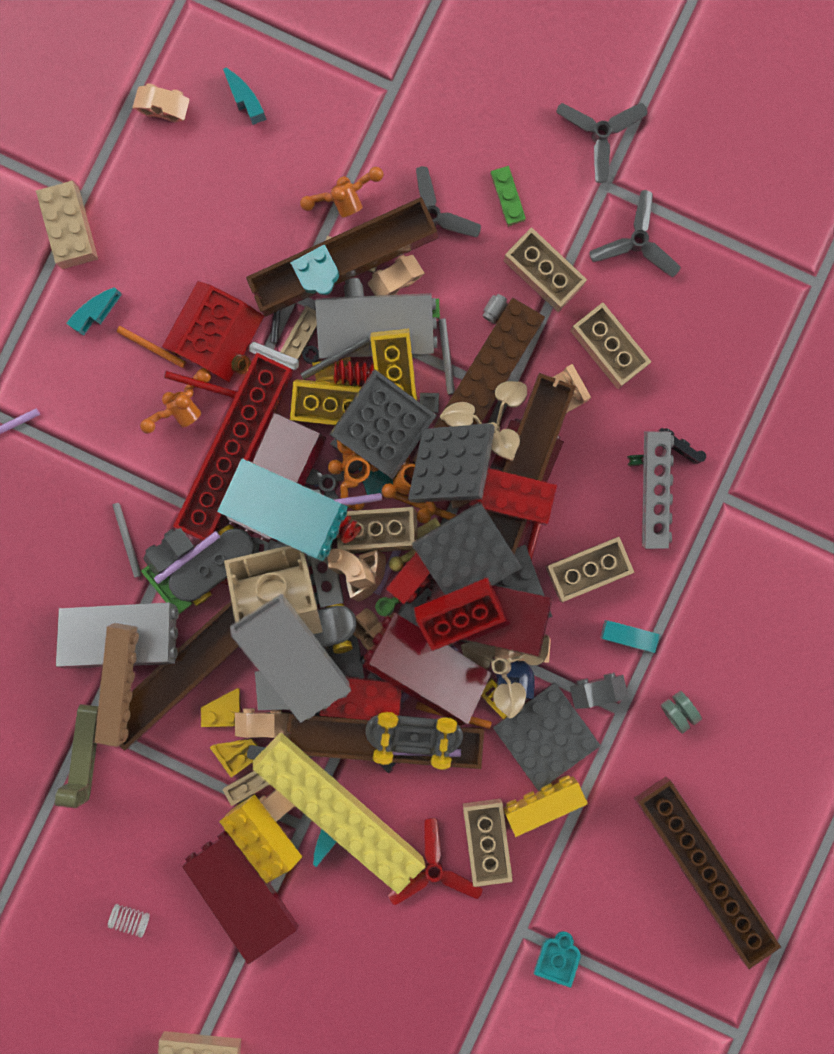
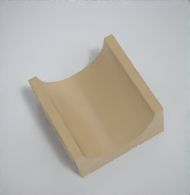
M285 546L224 561L236 623L280 594H283L313 634L323 632L305 553L291 546Z

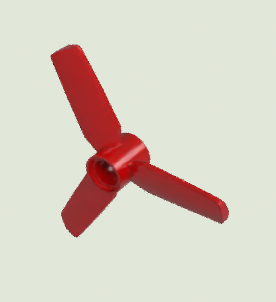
M425 819V858L428 861L425 871H421L414 879L410 877V883L399 894L394 890L389 892L388 896L391 903L397 905L425 888L429 881L438 882L439 880L456 891L478 899L483 891L480 886L473 887V882L451 870H443L442 864L439 862L441 851L437 819ZM437 867L440 871L438 874L432 875L429 873V869Z

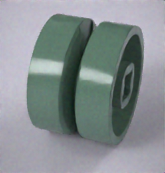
M679 691L672 696L674 703L668 699L660 706L675 728L683 734L690 729L688 721L695 725L702 720V717L689 698L682 691Z

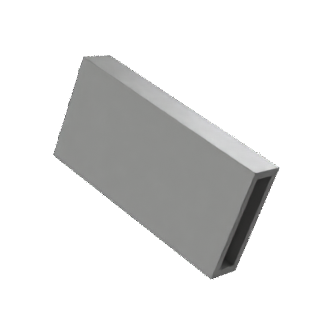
M431 293L316 298L315 300L319 358H329L365 337H368L371 342V332L408 328L410 331L412 354L434 353V348H437V336L433 337V329H437L436 317H432V310H436V299L432 298ZM371 343L347 357L373 356Z
M280 594L231 626V636L300 723L312 718L318 711L328 708L337 699L344 698L351 691L347 678L283 594Z
M171 603L59 608L56 667L64 669L103 667L107 626L113 623L137 627L139 639L135 645L137 658L133 666L175 664V659L178 655L177 648L175 647L178 637L176 620L178 619L179 612L177 606Z

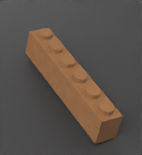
M119 623L107 626L95 743L118 747L128 737V729H126L130 718V710L128 709L132 699L131 684L135 676L133 664L137 658L135 645L139 639L136 626Z

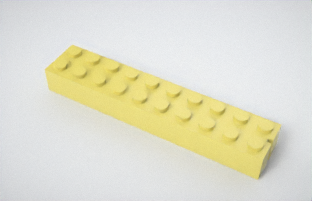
M282 733L253 760V770L397 894L410 883V877L414 879L425 868L423 856Z

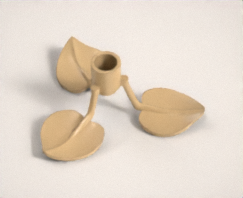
M516 381L503 382L496 388L495 397L497 400L502 401L497 423H492L495 426L491 451L511 461L514 460L519 447L520 437L515 431L510 429L500 431V421L505 404L515 408L526 399L527 386L522 382ZM466 402L454 403L448 406L440 415V419L451 427L472 425L473 419L477 424H482L478 417L474 415L475 407Z
M545 634L540 658L520 653V656L512 659L497 658L494 660L495 647L473 642L461 645L465 657L486 670L489 669L492 662V670L496 674H501L502 678L507 682V684L499 685L494 691L493 696L496 706L508 718L515 717L522 710L526 701V691L523 685L520 683L511 684L506 676L511 670V663L522 658L529 665L543 663L549 653L550 638Z

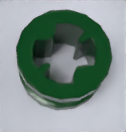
M644 455L627 456V459H629L628 466L643 465L642 459Z

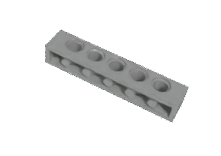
M644 431L642 546L645 549L669 548V543L672 542V533L669 532V524H672V513L669 512L670 505L673 503L672 493L670 494V486L673 485V475L670 474V467H673L674 463L673 455H671L674 437L668 431ZM658 446L663 448V453L660 456L655 455V449ZM661 465L663 472L656 476L654 470L657 466ZM657 485H661L662 492L655 495L654 488ZM657 504H661V512L655 514L654 507ZM661 523V530L658 533H654V526Z
M320 489L314 490L315 492L322 494ZM306 555L308 566H312L313 574H310L312 585H316L317 593H314L316 604H320V607L344 603L339 574L329 568L325 573L318 571V565L321 562H325L328 565V558L326 557L322 561ZM325 581H329L332 584L329 592L322 590V583Z

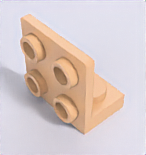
M573 364L566 367L563 372L553 376L556 379L552 385L556 387L559 380L576 386L567 412L586 403L591 398Z

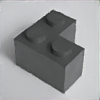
M181 528L169 530L164 534V539H162L160 545H152L145 550L146 553L143 559L155 576L194 547Z

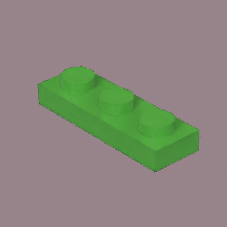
M509 166L491 171L490 174L507 226L524 222L526 217Z
M149 566L141 570L164 601L177 606L179 615L193 604L192 601H182L172 594L169 588L170 576L158 584L154 580L155 575Z

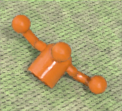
M372 167L367 174L359 178L354 184L351 183L349 178L345 176L340 177L336 182V186L331 189V193L304 196L300 200V206L305 211H311L317 202L334 201L341 218L355 214L363 208L356 191L360 190L370 180L373 182L381 181L384 176L383 170L380 167Z
M201 368L192 378L208 382L211 379V373ZM186 385L184 392L180 391L175 394L166 392L162 396V402L166 406V410L159 411L142 420L140 423L141 431L146 434L152 433L155 430V422L162 418H168L171 415L182 428L195 422L200 417L201 411L190 399L194 394V387Z
M337 440L338 450L343 453V463L339 460H332L328 464V471L333 475H338L344 471V482L340 486V496L342 499L348 498V488L356 487L359 482L368 478L370 471L376 472L378 469ZM356 460L362 461L363 467L359 473L353 474L348 471L350 463ZM365 503L347 506L354 511H360Z
M409 456L393 478V484L388 483L382 487L381 492L385 498H393L396 492L404 495L410 493L411 485L405 481L404 475L408 476L412 481L415 464H409ZM426 502L429 509H420L417 512V520L420 523H428L431 516L435 514L436 505L434 502Z

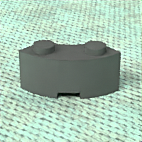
M615 672L604 674V678L588 681V678L577 680L576 685L570 686L575 709L591 708L628 698L624 675L615 676Z

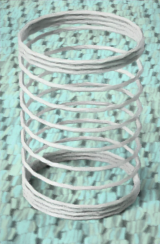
M116 904L111 912L108 921V928L110 929L114 927L120 909L119 904ZM121 905V906H122V912H121V914H120L121 917H122L123 910L126 908V913H125L124 918H123V920L125 921L126 914H127L128 910H127V907H124V909H123V905ZM133 909V910H134V916H133V918H132V920H131V923H132V924H133L134 917H135V914H136V913H135V909ZM143 911L140 912V914L142 913V919L136 932V936L138 935L140 938L146 930L150 916L149 913L143 915Z

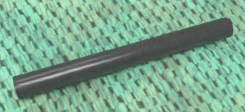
M365 337L300 374L305 380L334 364L335 361L338 362L369 345L371 342L368 337Z

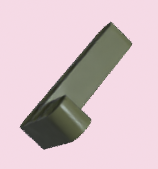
M80 704L78 707L68 783L58 788L55 795V806L78 808L90 798L97 748L95 734L98 706Z

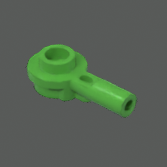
M396 597L392 599L380 598L375 605L376 612L381 616H389L393 613L394 606L401 603V601Z

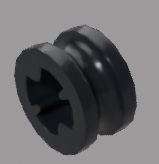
M307 346L302 352L304 360L309 364L316 363L320 359L319 350L315 346ZM310 350H313V353L316 352L312 360L309 357L306 358Z

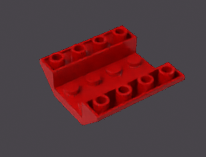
M197 281L162 348L199 365L229 383L236 371L234 361L239 357L243 358L265 316L236 297L210 284Z

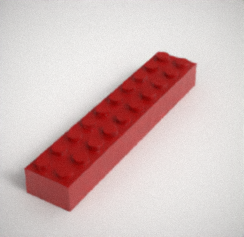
M256 352L173 527L181 528L183 532L202 541L215 531L218 532L224 519L222 517L223 514L217 512L241 459L249 460L271 412L275 413L294 373L291 368Z

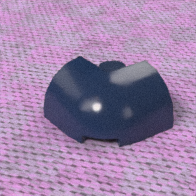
M524 661L512 662L511 670L506 676L511 684L520 683L523 685L526 691V699H534L535 678L533 670ZM496 674L497 687L501 684H507L501 674Z

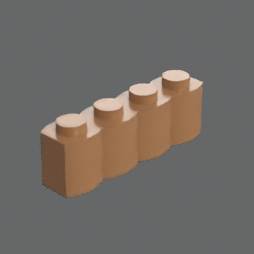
M365 608L355 617L356 628L353 635L361 639L364 647L369 650L374 645L372 642L373 638L378 632L380 633L382 626L376 615L371 610Z

